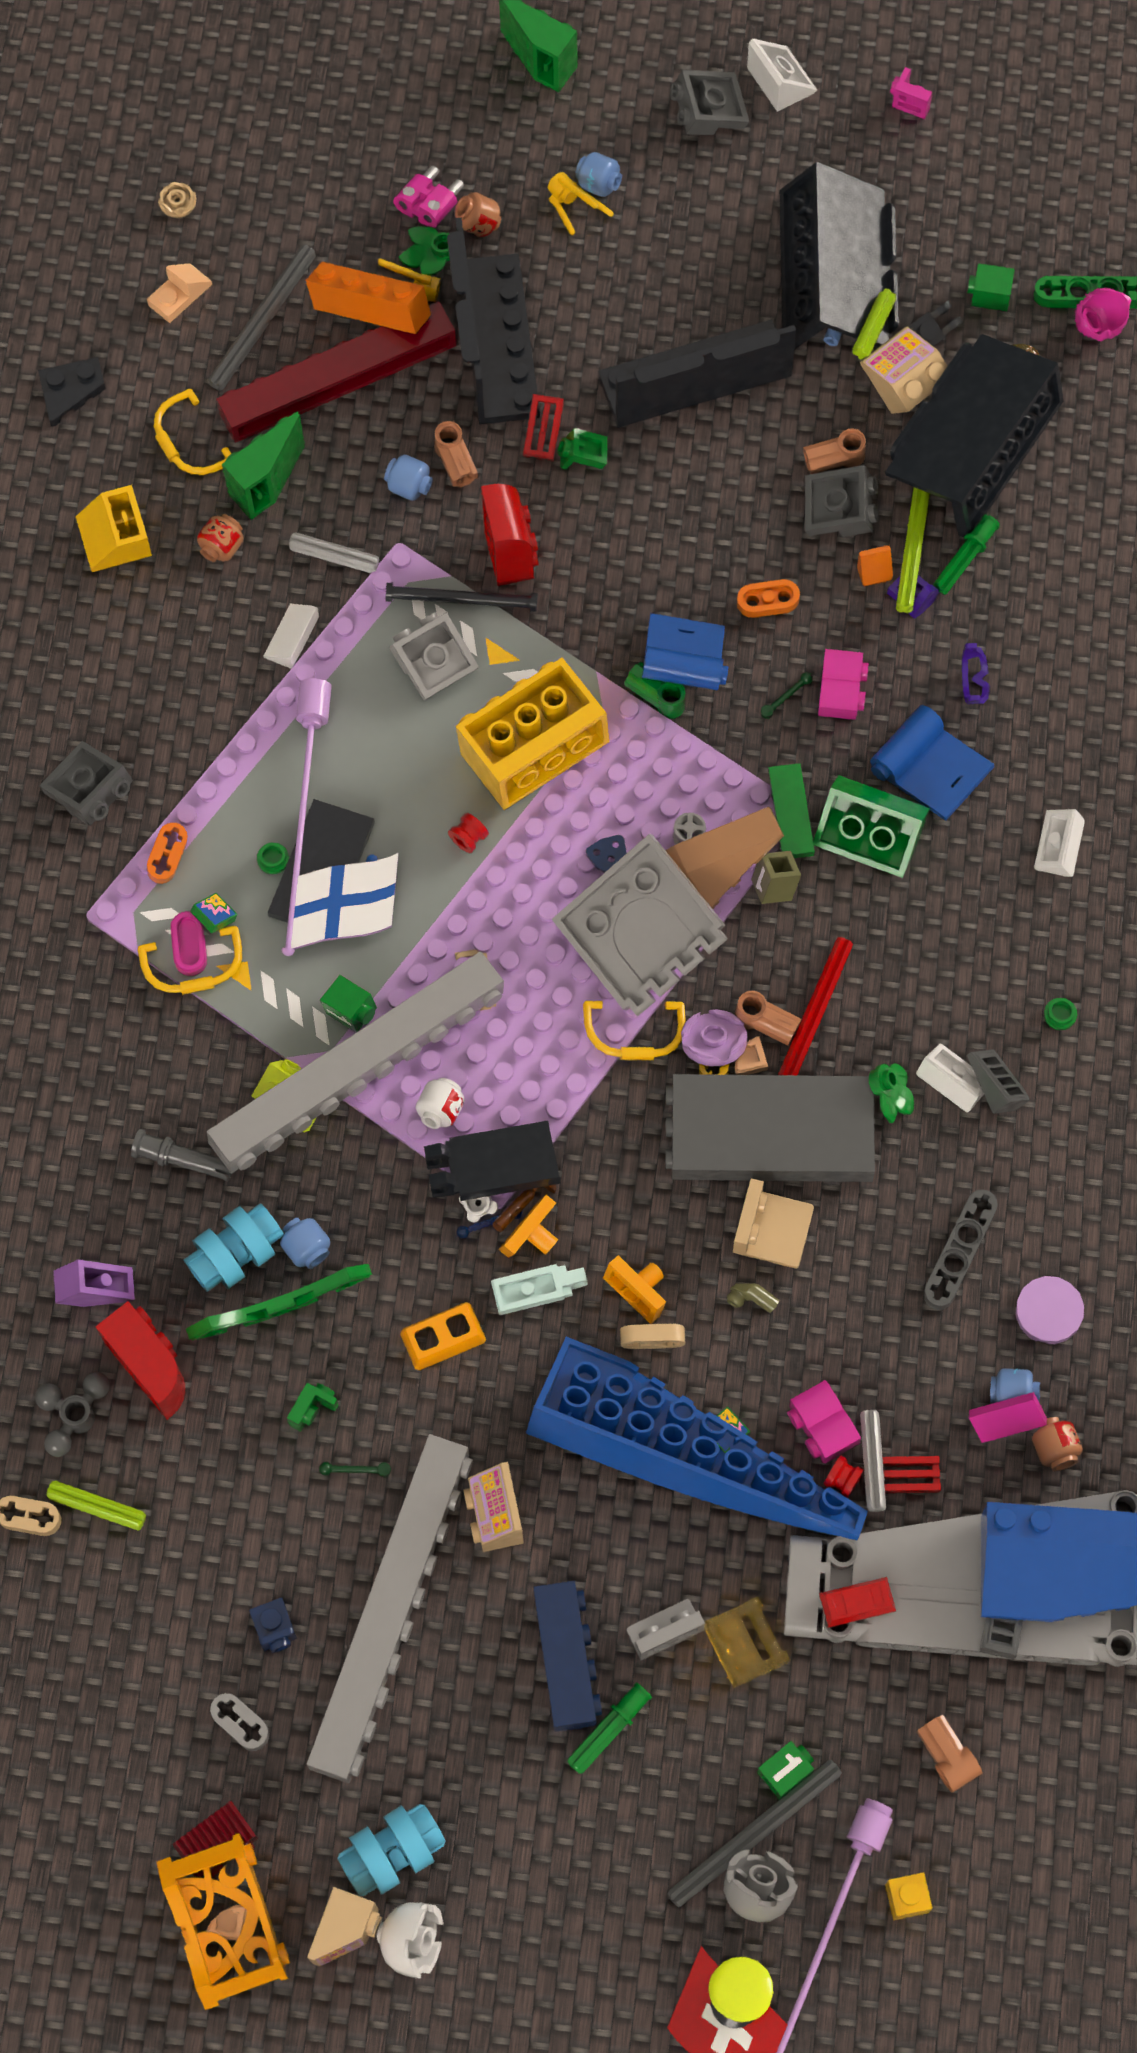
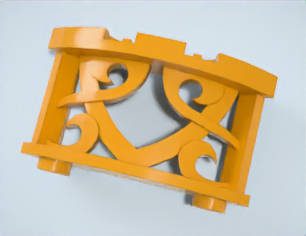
M239 1833L233 1835V1840L179 1860L172 1862L171 1858L168 1857L156 1862L162 1889L171 1908L176 1925L181 1927L186 1942L184 1949L195 1989L205 2010L219 2006L218 2001L279 1978L281 1981L288 1979L284 1965L290 1964V1958L284 1942L279 1944L277 1942L273 1925L252 1867L257 1865L251 1843L244 1846ZM234 1858L236 1859L239 1868L236 1875H228L225 1865L219 1872V1880L212 1879L210 1867ZM204 1870V1877H184ZM245 1878L252 1897L237 1887ZM200 1890H205V1907L202 1909L193 1908L190 1902L193 1897L202 1899ZM214 1892L234 1900L247 1910L242 1931L233 1947L224 1936L216 1932H198L196 1924L202 1922L210 1913L214 1903ZM258 1918H260L265 1937L260 1935L253 1936ZM213 1941L217 1942L227 1953L226 1956L222 1958V1953L219 1949L217 1955L209 1956L206 1951L207 1945ZM257 1948L265 1949L269 1956L270 1964L246 1973L239 1960L243 1953L249 1962L258 1963V1960L254 1957V1950ZM234 1966L239 1976L214 1985L216 1981L222 1978Z

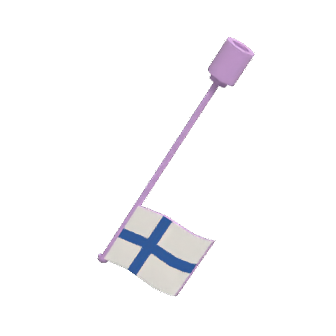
M318 678L304 679L300 682L296 720L304 728L308 729L286 945L282 948V953L285 956L293 955L295 949L322 941L368 936L392 927L398 853L373 862L331 866L299 876L314 730L320 729L321 726L328 723L332 688L329 682Z

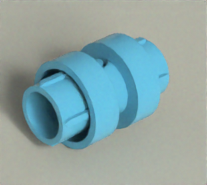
M261 1203L247 1213L242 1207L238 1206L222 1218L227 1228L216 1235L208 1228L192 1240L197 1250L186 1257L184 1262L206 1292L210 1291L220 1282L227 1289H230L245 1278L241 1269L242 1266L252 1260L259 1267L275 1255L271 1245L284 1234L275 1219Z
M418 1804L407 1812L401 1805L383 1816L387 1825L385 1829L373 1835L367 1826L349 1837L352 1846L339 1853L337 1859L358 1895L365 1896L376 1888L382 1895L400 1884L396 1873L406 1866L410 1865L412 1870L418 1873L434 1863L431 1854L444 1847L446 1841L425 1805Z

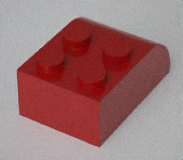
M507 484L481 486L484 534L497 586L534 579V567L539 566L536 553L538 546L535 533H531L529 525L531 524L528 505L522 506L519 492L513 486Z
M127 1301L95 1327L107 1348L165 1419L168 1420L179 1410L185 1397V1381L174 1359L178 1355L173 1350L171 1342L161 1331L158 1334L154 1333L157 1330L141 1306L134 1309L129 1301Z

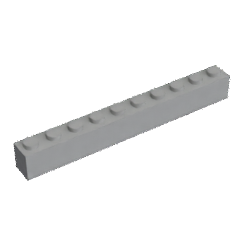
M481 951L209 1129L207 1131L209 1145L231 1174L238 1169L242 1171L249 1168L257 1160L256 1157L266 1150L268 1152L276 1150L284 1143L286 1137L294 1132L296 1134L303 1132L312 1124V1120L319 1115L332 1113L340 1105L339 1102L349 1095L351 1097L359 1095L366 1089L369 1082L377 1077L378 1079L386 1077L393 1071L396 1064L404 1059L406 1061L413 1059L421 1052V1048L429 1042L436 1043L442 1040L448 1034L450 1028L458 1023L459 1025L466 1024L475 1016L476 1011L484 1006L491 1007L502 998L504 980Z
M432 1434L428 1435L306 1764L309 1770L346 1783H350L352 1775L358 1777L361 1771L364 1756L360 1755L364 1742L370 1743L377 1725V1722L372 1721L377 1708L383 1709L389 1693V1689L385 1688L389 1674L394 1676L397 1672L401 1660V1655L397 1654L401 1641L407 1642L413 1628V1622L409 1621L413 1608L419 1609L422 1604L426 1590L421 1588L425 1575L431 1576L437 1562V1556L433 1555L437 1542L443 1544L446 1538L449 1524L445 1523L449 1510L455 1511L461 1496V1491L457 1490L461 1477L467 1479L472 1467L473 1459L468 1458L469 1449L467 1446Z

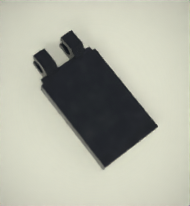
M548 1121L450 1137V1141H445V1144L436 1143L424 1146L427 1170L450 1167V1173L443 1171L429 1175L433 1198L453 1196L459 1193L460 1200L464 1201L560 1184Z

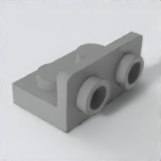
M686 1599L629 1626L627 1633L640 1660H644L703 1632L705 1622L700 1612H695L691 1601Z

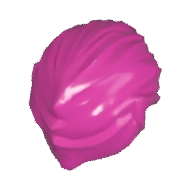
M1097 288L1085 294L1084 300H1080V304H1077L1074 321L1077 330L1083 333L1084 336L1100 342L1108 338H1114L1121 333L1128 322L1131 298L1111 288Z

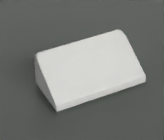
M290 604L264 654V658L292 668L319 618L318 608L311 605Z
M1076 809L1046 810L1034 865L1035 870L1073 877L1084 827V818Z
M941 1043L924 1058L916 1072L918 1077L965 1112H969L984 1095L972 1066Z

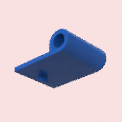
M650 613L642 678L718 691L719 685H726L728 666H724L723 659H721L725 626Z
M920 705L870 760L872 765L871 771L878 779L889 781L925 807L930 808L929 810L945 821L994 768V764L946 732L939 715L925 705Z

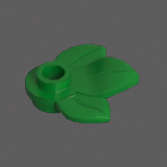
M428 226L409 228V237L414 245L399 255V260L408 267H420L421 275L431 276L439 273L444 268L446 262L450 261L447 242L449 233H438L436 229Z
M896 1063L890 1065L880 1064L869 1073L870 1088L875 1095L880 1096L881 1110L890 1124L894 1123L897 1111L904 1115H910L914 1111L913 1094L906 1087L908 1075L904 1068Z

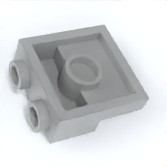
M436 612L419 621L422 627L414 632L407 628L392 637L395 643L389 647L403 672L409 675L423 701L479 668L447 612L439 617Z

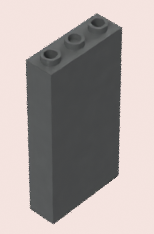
M673 1074V1084L666 1085V1105H672V1117H666V1137H672V1149H666L665 1169H672V1180L750 1181L752 1178L760 1181L873 1182L875 1174L874 1093L869 1085V1076Z

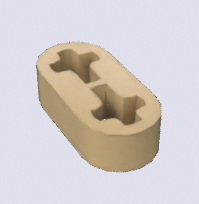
M680 1324L624 1326L620 1329L621 1347L627 1349L681 1347L685 1345V1327Z
M6 1496L0 1500V1524L8 1530L50 1536L60 1528V1512L51 1503L17 1496ZM11 1505H15L17 1511L25 1513V1516H13L11 1521H8L3 1511L10 1510ZM45 1511H49L53 1522H47L45 1527H41L38 1520L31 1519L32 1515L43 1516Z

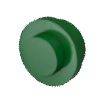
M267 843L257 853L258 866L267 874L281 873L285 870L289 861L287 849L279 843Z
M1055 998L1046 1005L1044 1019L1051 1028L1066 1030L1074 1025L1077 1019V1009L1068 999Z

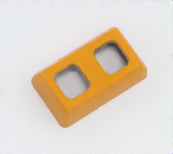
M468 1302L407 1326L400 1332L416 1370L432 1366L484 1344L486 1341L472 1305ZM458 1314H463L468 1322L470 1331L459 1337H453L450 1334L446 1321ZM431 1327L439 1343L437 1346L423 1351L418 1346L415 1333Z

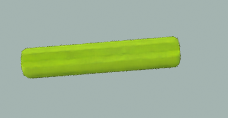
M884 289L883 292L878 294L852 349L853 355L858 356L860 360L870 356L896 301V294L891 293L890 289Z
M52 1481L47 1490L46 1496L49 1500L137 1531L141 1530L146 1519L145 1513L141 1510L58 1481Z

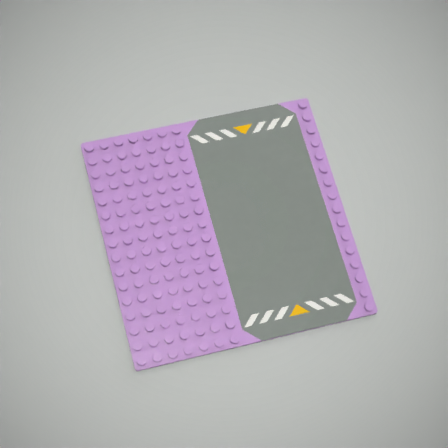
M397 543L379 563L376 572H372L90 908L87 912V919L137 956H139L138 946L156 942L157 950L146 952L148 963L177 984H180L182 981L211 975L213 978L223 974L230 967L234 959L232 935L221 937L219 930L211 934L204 926L207 965L200 974L186 976L177 970L174 963L171 922L177 914L191 911L193 904L217 893L238 914L235 922L225 927H238L242 943V961L237 972L227 981L215 985L213 989L191 994L282 1058L299 1065L301 1069L356 1033L327 1015L320 1002L322 996L339 975L371 993L377 1009L373 1019L367 1024L369 1025L471 958L461 957L456 960V952L469 950L486 952L488 961L504 980L502 998L496 1003V1007L482 1011L479 1009L469 1022L464 1025H459L458 1023L450 1028L448 1034L442 1040L436 1043L429 1042L421 1048V1052L409 1061L402 1060L394 1066L393 1071L382 1079L375 1078L367 1084L366 1089L355 1097L349 1095L343 1101L424 1158V1146L436 1143L445 1144V1141H450V1137L548 1121L552 1142L554 1143L620 1058L606 1055L595 1048L589 1040L584 1026L583 1003L585 1001L603 1002L602 1009H591L594 1032L600 1041L607 1046L620 1049V1047H628L673 989V987L670 988L661 997L651 989L649 992L656 1001L639 1016L630 1008L623 1010L552 921V918L604 874L586 856V849L602 838L622 835L625 840L626 852L628 853L648 834H651L666 850L675 845L673 839L674 823L684 813L691 812L701 816L705 821L706 832L766 807H770L775 816L771 787L498 606L392 599V602H386L387 583H393V586L475 592L404 544ZM434 612L439 617L447 612L479 668L423 701L409 675L403 672L389 647L395 643L392 637L407 628L414 632L422 627L419 621ZM563 657L606 711L610 742L511 807L503 810L462 757L455 726L459 724V721L465 715L476 713L484 708L493 697L502 696L512 690L518 681L529 679L538 673L540 668L546 663L555 662ZM318 678L329 682L332 688L328 723L321 726L320 729L314 730L305 819L313 799L374 818L375 824L359 863H365L366 858L371 854L377 856L378 860L398 853L392 927L368 936L322 941L295 949L293 955L285 956L282 953V948L286 945L288 923L268 916V910L284 871L279 874L263 872L257 863V853L267 843H279L287 849L290 858L296 844L308 729L304 728L296 720L300 682L304 679ZM464 813H470L475 816L489 832V835L484 840H479L476 843V849L471 854L460 849L448 835V831L452 826L460 824V819ZM167 823H179L186 829L188 835L183 856L172 880L163 884L155 883L147 875L148 858L160 829ZM172 832L171 836L165 835L168 838L166 847L168 850L172 849L175 841L181 842L176 832ZM779 842L768 853L778 852L780 850ZM613 843L612 846L617 848L619 844ZM594 851V855L598 856L600 854L599 851ZM163 856L159 865L153 864L156 867L157 874L161 875L163 871H170L166 868L168 857ZM610 857L608 861L613 862L614 858ZM753 864L740 877L741 881L734 888L731 887L718 900L719 903L713 910L723 923L753 885L751 878L756 864ZM678 968L674 970L679 978L683 976ZM439 1078H447L456 1082L461 1087L465 1102L452 1126L432 1129L423 1124L415 1106L427 1082L438 1080ZM450 1167L440 1168L450 1173ZM516 1192L493 1195L491 1198L498 1204V1209H502Z

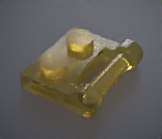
M759 1597L753 1598L736 1608L705 1621L704 1630L733 1688L771 1672L791 1661L787 1651H782L761 1610L764 1606ZM750 1617L770 1657L769 1659L762 1661L742 1618Z

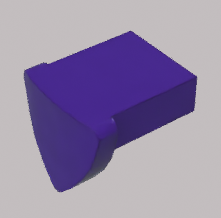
M919 575L917 577L913 611L909 613L913 618L920 616L927 610L939 594V590L936 587L927 583ZM900 577L888 587L887 594L896 602Z

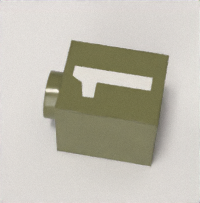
M791 851L767 853L756 864L751 878L761 904L792 901L801 878V873Z

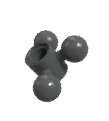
M93 1372L85 1377L82 1385L84 1391L82 1396L72 1395L63 1399L60 1388L51 1383L43 1384L37 1389L35 1401L38 1407L45 1411L59 1410L60 1417L64 1422L60 1429L49 1432L45 1437L44 1447L51 1456L62 1457L66 1455L72 1446L70 1437L72 1432L84 1433L93 1426L95 1414L90 1405L94 1399L105 1397L110 1389L109 1379L103 1373ZM84 1408L85 1415L79 1421L69 1420L72 1410Z

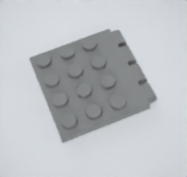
M648 834L552 918V921L623 1010L630 1008L637 1016L656 1001L649 992L651 989L661 997L680 981L679 976L674 971L676 968L685 976L705 959L699 950L701 946L708 954H711L727 940V937L721 931L726 925L651 834Z

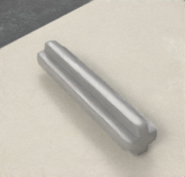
M297 532L293 533L289 540V549L367 573L376 572L379 565V557Z
M865 1410L860 1413L866 1503L868 1511L881 1512L886 1509L880 1418L877 1410Z

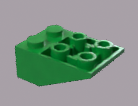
M499 0L501 33L532 78L560 92L578 67L577 31L571 25L565 22L561 23L548 16L544 11L534 9L521 0Z
M295 412L290 417H284L279 420L274 428L265 434L256 436L250 445L240 452L232 453L222 463L228 495L250 520L276 503L305 447L301 419L298 412Z

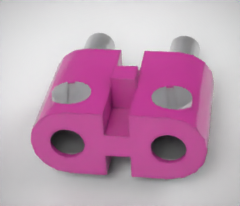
M431 166L423 175H414L393 200L394 205L400 212L411 218L416 215L418 216V222L433 228L437 227L457 204L456 195L464 187V183L460 179H456L449 188L440 184L436 187L433 186V179L439 174V170L435 166Z

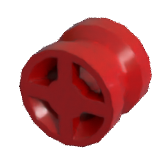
M464 813L460 819V824L452 826L448 831V835L460 849L471 854L476 849V843L479 840H484L489 835V832L475 816L470 813Z
M840 1455L823 1485L830 1488L834 1487L843 1496L849 1498L863 1475L864 1469L860 1466L853 1467L848 1464L847 1458Z

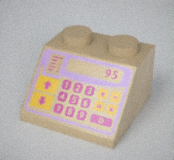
M908 326L882 344L870 356L859 362L892 414L909 412L932 394L934 385L947 368V364L939 351Z
M508 1462L500 1463L469 1477L470 1488L463 1489L467 1510L474 1509L477 1522L470 1523L474 1544L481 1542L483 1552L524 1544Z
M333 1887L307 1956L310 1962L320 1967L366 1945L369 1936L375 1938L382 1921V1917L378 1913L379 1908L375 1902Z

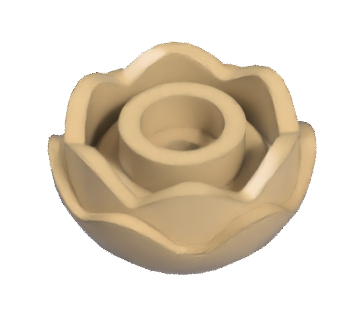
M172 182L162 189L158 203L166 215L172 218H183L189 215L195 208L196 194L188 185Z

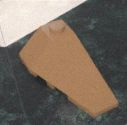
M766 807L678 843L665 851L710 907L714 909L719 903L718 900L731 887L734 888L741 881L740 877L753 864H757L783 838L784 834L771 808Z

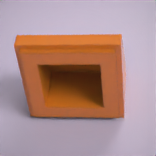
M890 545L859 552L857 569L863 586L892 580L893 569Z

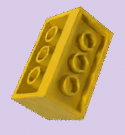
M563 657L555 662L546 663L540 668L538 673L529 679L518 681L512 690L502 696L493 697L484 708L476 713L465 715L459 721V724L455 726L462 757L503 810L511 807L610 742L606 711Z

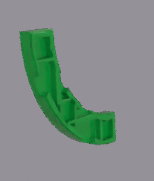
M369 1264L345 1267L319 1281L279 1297L231 1312L208 1316L186 1328L189 1340L193 1341L227 1332L228 1328L243 1324L245 1327L315 1303L325 1293L336 1290V1292L343 1291L369 1278L372 1275Z

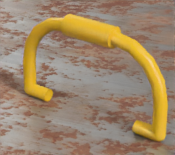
M187 389L170 397L156 411L153 425L156 432L155 438L168 460L174 462L179 469L195 475H206L223 469L222 463L232 454L228 447H224L221 450L226 459L207 467H193L180 459V454L166 431L162 429V416L169 407L186 398L190 399L193 406L198 405L200 401L192 389Z
M230 926L219 930L221 937L232 935L234 945V959L230 967L223 974L213 978L211 975L182 981L178 985L160 982L153 976L146 952L157 950L156 942L140 945L137 948L140 966L145 979L156 989L167 993L182 992V995L213 989L215 985L227 981L237 972L242 961V943L238 927Z
M585 1001L583 1003L584 1026L587 1037L595 1048L606 1055L620 1057V1060H654L655 1057L668 1055L677 1049L682 1042L681 1031L686 1022L685 1005L683 1002H665L666 1010H677L678 1027L673 1041L664 1048L654 1049V1047H620V1049L607 1046L597 1037L592 1025L591 1009H602L603 1002Z

